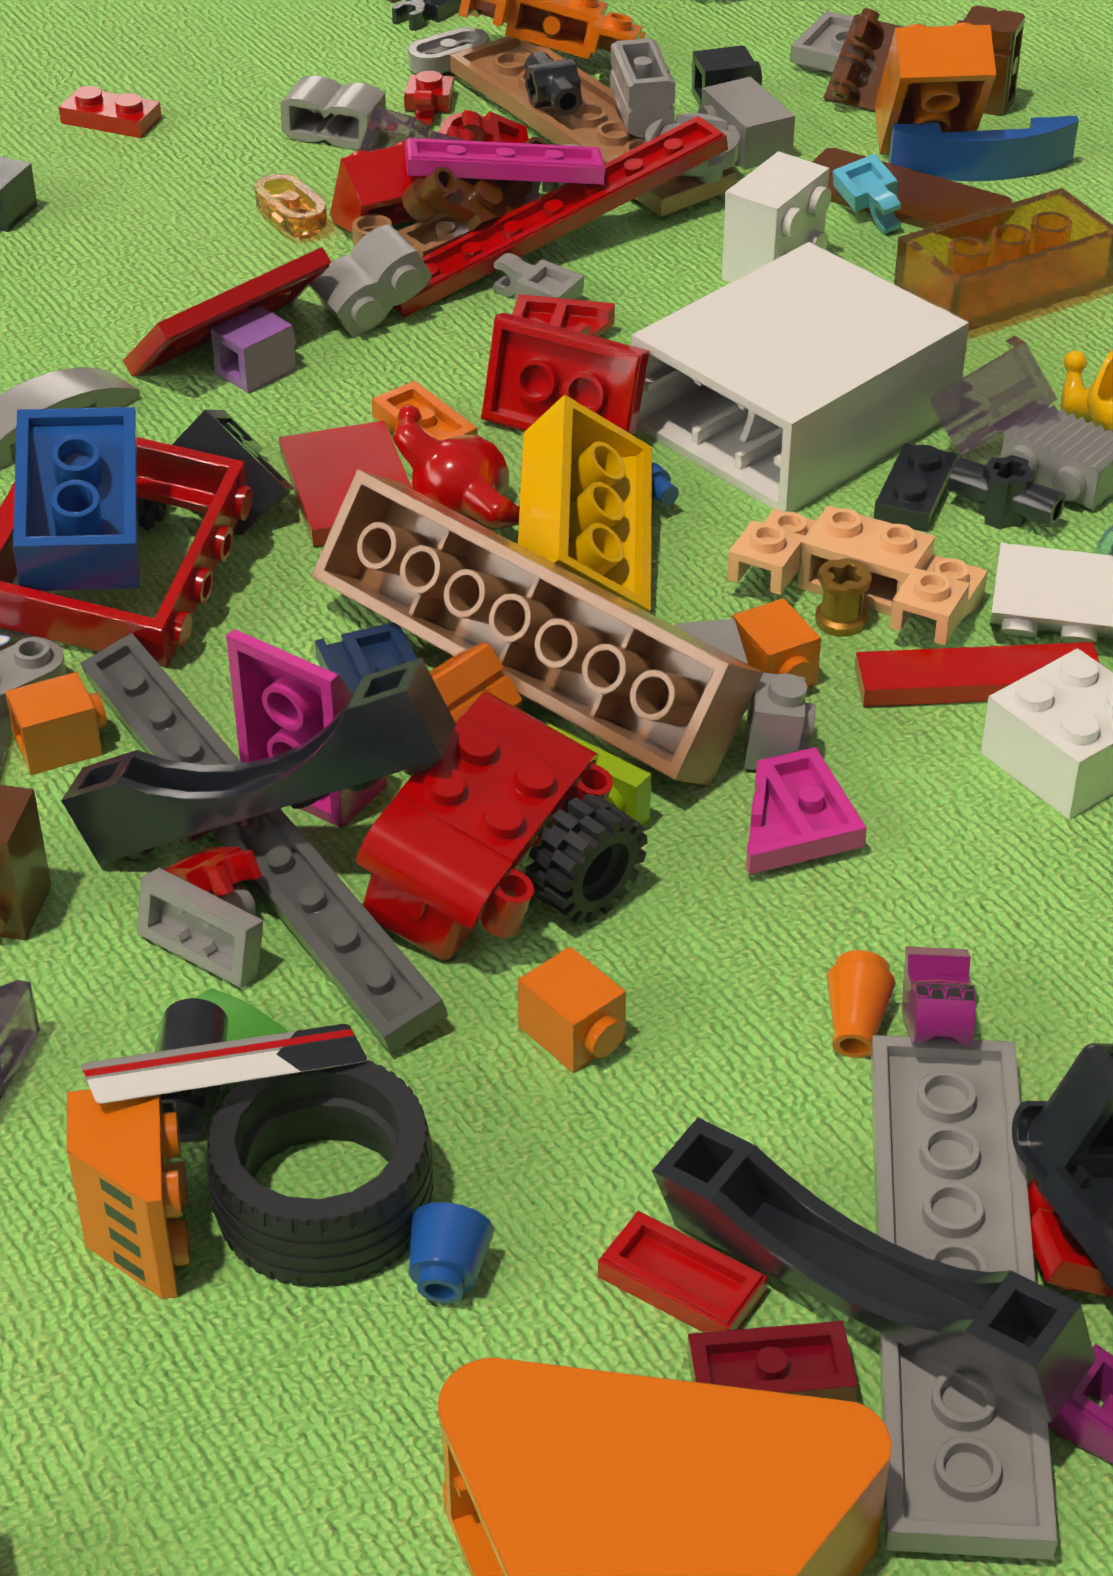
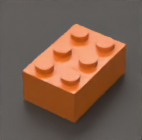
M958 23L953 26L927 27L922 24H913L895 28L875 102L879 154L890 153L892 124L939 122L942 133L978 130L996 78L991 25Z

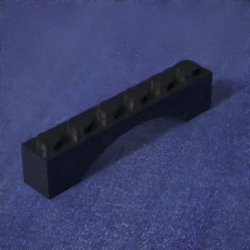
M419 658L363 676L350 701L327 727L303 744L276 756L242 764L199 765L167 760L135 750L83 767L61 802L98 864L120 857H125L126 860H135L147 855L159 845L176 840L183 844L191 843L202 838L212 829L231 823L239 827L246 826L258 821L267 812L291 805L293 809H302L316 803L325 794L348 788L350 791H361L371 787L382 777L407 770L409 773L423 772L436 765L443 758L456 723L423 658Z
M699 1117L652 1170L675 1225L1049 1422L1053 1421L1096 1361L1081 1304L1012 1270L985 1272L958 1268L925 1258L893 1244L855 1223L819 1199L782 1170L756 1145Z

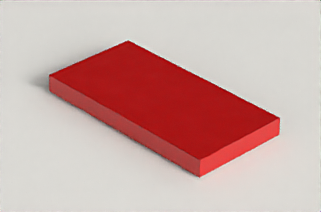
M323 247L318 248L158 322L125 357L123 362L131 376L135 375L137 377L211 342V328L260 305L272 313L293 303L330 267L331 260Z

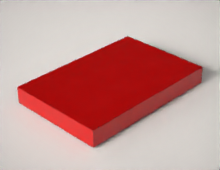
M507 313L495 315L481 419L526 431L562 396L566 395L636 437L650 350Z
M384 420L279 437L280 454L291 485L294 487L293 491L313 546L325 545L357 469L398 481L412 489Z

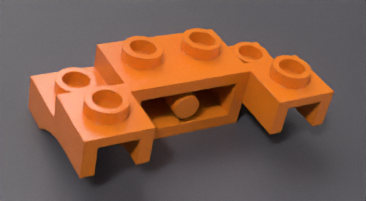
M461 0L458 14L466 18L469 15L477 18L480 15L494 18L493 24L497 26H502L504 22H508L505 32L507 36L589 59L598 49L611 52V44L616 41L645 39L646 35L645 32H642L643 26L633 24L631 17L616 12H609L606 15L608 3L598 0Z

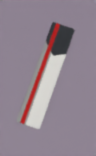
M337 1024L83 1063L81 1068L95 1101L99 1104L361 1063L367 1061V1056L350 1025Z

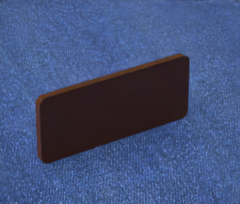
M827 148L812 161L829 168L828 189L831 191V202L851 207L833 186L832 170L866 156L838 148ZM881 161L898 181V195L896 197L901 203V209L893 212L902 223L967 242L978 243L1011 211L1012 199L1007 196ZM868 207L861 210V211H865V212L871 213V211H870V209H869Z

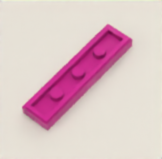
M421 138L406 139L405 160L408 176H428L437 167L443 166L450 169L457 178L604 185L605 165L600 148Z

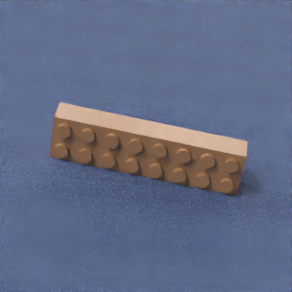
M357 469L311 575L313 578L453 656L484 641L491 644L504 667L502 673L510 677L519 693L674 780L711 786L763 675V672L404 484Z

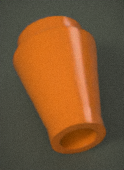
M853 950L841 954L836 959L835 965L827 973V986L834 1031L832 1045L834 1050L843 1056L863 1058L871 1055L872 1037L877 1035L895 988V978L891 974L890 965L885 958L870 951Z

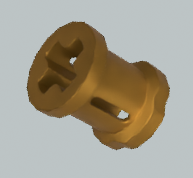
M844 558L829 560L821 566L818 580L823 589L822 603L818 605L815 611V622L820 630L830 635L848 637L856 635L865 629L868 614L863 606L864 592L869 589L872 578L865 564L857 560Z

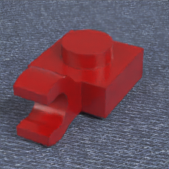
M423 71L416 75H410L404 92L405 110L416 111L414 125L432 126L435 112H449L455 93L454 76H442L441 73L436 71Z
M464 110L462 119L465 129H459L452 125L448 128L450 140L525 143L529 140L527 126L490 111L482 118L474 111Z

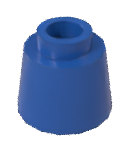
M448 1202L429 1203L418 1207L412 1213L409 1277L417 1285V1291L420 1295L434 1302L453 1303L460 1300L464 1293L470 1292L476 1286L494 1236V1226L489 1218L470 1207Z

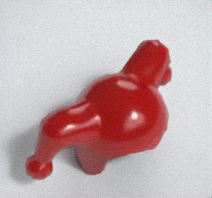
M409 404L400 408L397 415L399 423L392 439L403 457L412 467L413 490L474 522L479 521L494 530L519 525L520 507L505 497L509 488V469L503 454L492 442L475 435H457L444 440L436 439L424 432L419 426L422 415L418 407Z

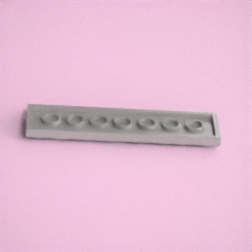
M873 1035L871 1046V1086L876 1234L893 1244L931 1260L958 1268L985 1272L1012 1270L1035 1282L1026 1166L1018 1157L1012 1140V1122L1014 1114L1020 1105L1015 1042L973 1040L971 1047H967L945 1039H932L922 1044H913L910 1037ZM879 1332L881 1419L889 1431L892 1443L884 1498L885 1550L1054 1560L1058 1540L1047 1420Z

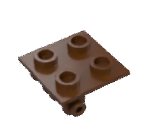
M864 8L861 14L854 15L823 98L875 112V102L895 28L903 26L878 21L880 14L869 8Z

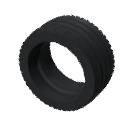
M367 1060L361 1063L239 1082L238 1086H234L230 1090L228 1096L226 1095L222 1099V1104L217 1107L216 1115H213L211 1120V1126L208 1131L206 1164L214 1215L225 1242L227 1241L231 1251L234 1250L238 1259H242L249 1268H254L255 1272L262 1273L271 1280L276 1279L284 1284L291 1283L293 1286L305 1285L311 1288L313 1286H320V1288L330 1285L341 1286L343 1283H354L358 1279H366L373 1273L381 1272L384 1267L392 1265L393 1261L400 1259L404 1252L410 1249L412 1213L418 1207L431 1203L433 1191L432 1146L430 1131L419 1099L413 1094L410 1086L407 1087L405 1081L402 1078L396 1077L394 1072L388 1071L384 1066L376 1065L373 1061ZM321 1139L354 1142L378 1152L388 1162L378 1176L354 1191L322 1199L288 1197L260 1185L253 1178L266 1161L289 1147Z

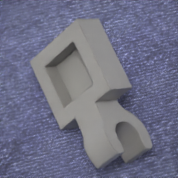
M505 253L494 262V268L502 270L508 275L503 276L493 284V290L502 296L509 297L515 294L514 298L518 299L519 294L576 299L583 293L584 275L542 259L536 265H531L514 254Z

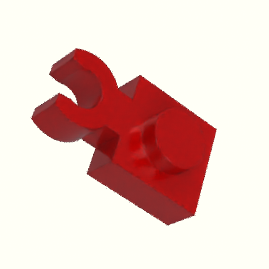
M206 847L163 869L212 895L218 896L233 892L234 888L232 885L237 882L262 877L253 851H241L240 847Z
M1033 1178L1027 1187L1032 1247L1046 1282L1069 1291L1081 1290L1112 1298L1113 1291L1103 1281L1101 1271L1078 1240L1062 1227L1059 1215L1039 1190L1041 1186Z

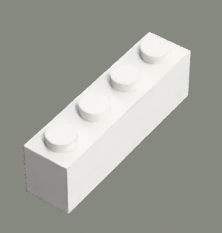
M1001 543L990 624L1002 625V633L1019 637H1034L1037 635V629L1061 632V640L1071 643L1093 642L1095 644L1097 637L1113 638V556Z

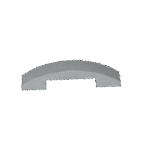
M78 367L49 372L0 394V470L13 464L10 445L16 443L17 409L125 407L140 399L139 389L106 369Z

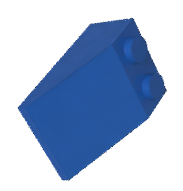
M135 407L17 409L13 549L19 586L39 591L140 588V529Z

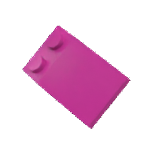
M233 629L226 635L239 756L242 763L271 758L303 744L327 727L353 696L341 677L332 671L236 629ZM387 776L382 777L377 783L361 791H350L348 788L325 794L316 803L301 810L343 828L387 787Z

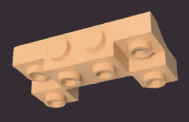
M828 505L817 521L805 518L795 512H784L773 509L764 523L752 520L729 550L727 580L739 583L750 566L753 565L771 571L770 592L781 595L799 570L798 588L823 596V589L818 580L821 566L829 560L844 558L857 560L868 567V571L872 576L871 585L864 592L863 606L866 609L891 616L890 628L898 631L902 630L912 613L937 620L934 643L945 646L966 615L974 614L984 599L988 570L965 564L958 559L933 555L934 535L913 530L907 525L892 524L860 515L851 509H840Z

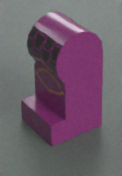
M906 946L902 1015L913 1044H922L932 1039H945L971 1047L975 1027V989L969 976L971 957L968 949Z

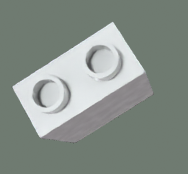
M808 242L632 334V346L650 350L637 430L771 509L794 512L900 449L904 443H910L958 414L969 322L870 273L864 268L858 267Z

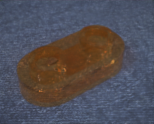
M273 174L265 176L255 183L256 207L283 231L290 233L291 236L301 239L310 238L327 225L325 201L298 178L287 174Z

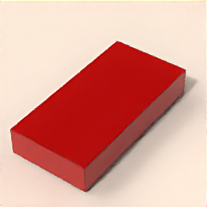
M640 1211L636 1212L598 1260V1278L701 1332L740 1329L767 1293L768 1276Z

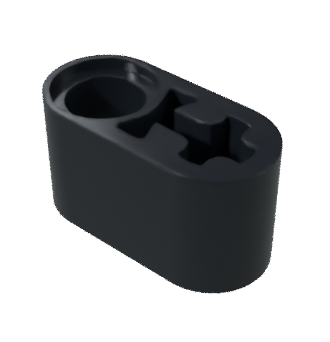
M198 998L183 999L171 1004L164 1012L154 1052L227 1041L228 1017L225 1011L211 1001ZM221 1085L161 1094L163 1113L177 1112L181 1143L195 1141L207 1133Z

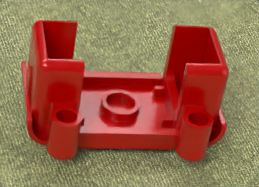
M484 691L456 722V727L443 758L433 767L420 773H414L367 833L356 857V862L361 867L372 872L362 905L379 925L440 960H448L457 953L478 925L479 920L482 921L484 928L494 936L508 938L516 935L522 926L534 893V886L530 878L515 869V867L531 846H536L540 843L542 838L538 834L545 826L550 829L555 823L552 816L559 809L565 813L568 812L569 801L576 797L583 801L585 794H593L596 797L599 795L608 800L613 787L612 776L607 770L597 765L598 753L488 691Z

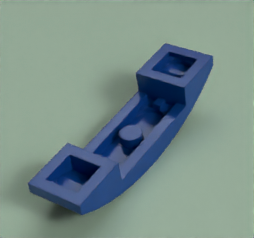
M1077 116L1031 118L1030 127L1025 129L943 133L939 122L892 124L888 163L951 181H994L1035 175L1058 168L1073 160L1079 120Z

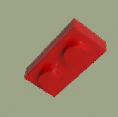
M96 86L79 87L58 107L62 124L142 138L162 118L159 101L143 99L140 95L134 93L121 95L105 92Z

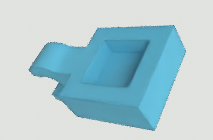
M875 154L832 170L833 186L855 212L868 207L875 225L882 234H887L901 228V222L893 212L901 209V203L896 197L898 195V181Z

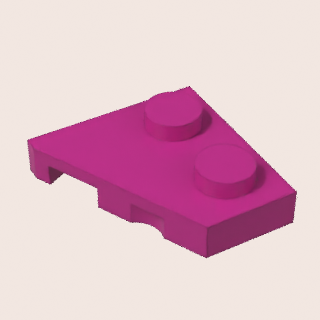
M816 747L757 760L746 855V870L749 875L865 847L867 827Z

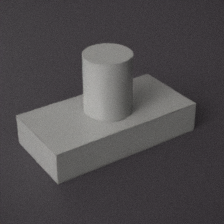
M157 868L141 877L137 934L240 988L258 977L264 920L254 916L256 911L255 901L246 888L233 884V892L226 895H212L161 868Z

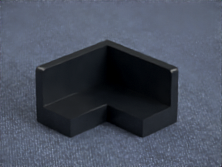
M205 409L172 444L244 461L246 486L252 488L253 498L247 518L244 521L238 520L233 531L237 535L245 534L272 505L279 504L294 489L259 454L264 448L225 410Z

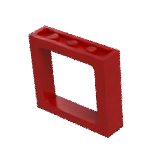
M137 437L138 497L206 513L155 618L12 584L17 576L13 549L14 481L0 507V628L99 652L133 633L160 667L167 668L177 646L184 647L189 640L193 624L192 615L198 603L205 604L210 596L213 585V571L218 561L225 562L230 554L233 543V530L237 521H244L249 514L253 491L251 487L246 486L244 461Z

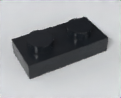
M904 443L875 502L874 519L892 524H903L914 530L928 532L948 489L949 477L957 462V454L939 450L931 445Z

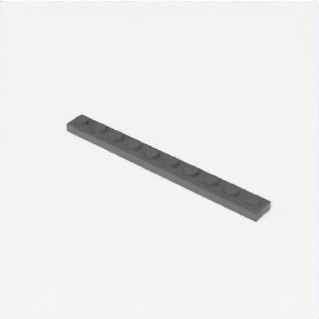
M133 633L80 663L88 681L148 754L167 760L199 765L242 764ZM281 808L267 812L261 819L246 826L239 827L231 823L211 830L223 847H240L241 851H253L262 877L254 880L250 879V881L390 1054L448 1016L442 998Z

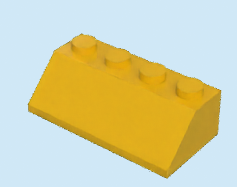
M564 395L523 433L518 545L649 613L651 611L652 446Z

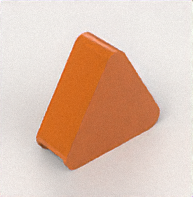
M484 1358L463 1365L449 1376L440 1391L438 1415L443 1443L444 1509L472 1576H859L876 1554L892 1443L889 1431L882 1419L874 1411L860 1403L503 1358Z

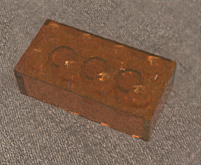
M1060 188L899 236L894 285L969 322V332L973 329L995 322L1007 321L1011 317L1037 309L1048 308L1052 304L1078 296H1086L1093 291L1112 286L1113 224L1065 189Z

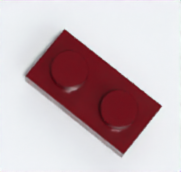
M844 1321L688 1334L687 1356L692 1382L856 1402L858 1385Z

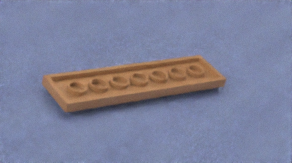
M507 36L450 55V71L557 145L573 144L598 147L605 164L645 143V138L628 133L610 88L578 67L577 70L581 79L582 105L575 114L562 116L556 112L552 105L533 108L529 103L525 87L524 63L527 57L532 53L543 51L553 61L564 60V58L545 46ZM731 167L723 170L722 179L713 183L700 182L694 176L678 175L635 199L660 216L673 215L680 209L702 201H711L718 195L724 194L737 183V171Z

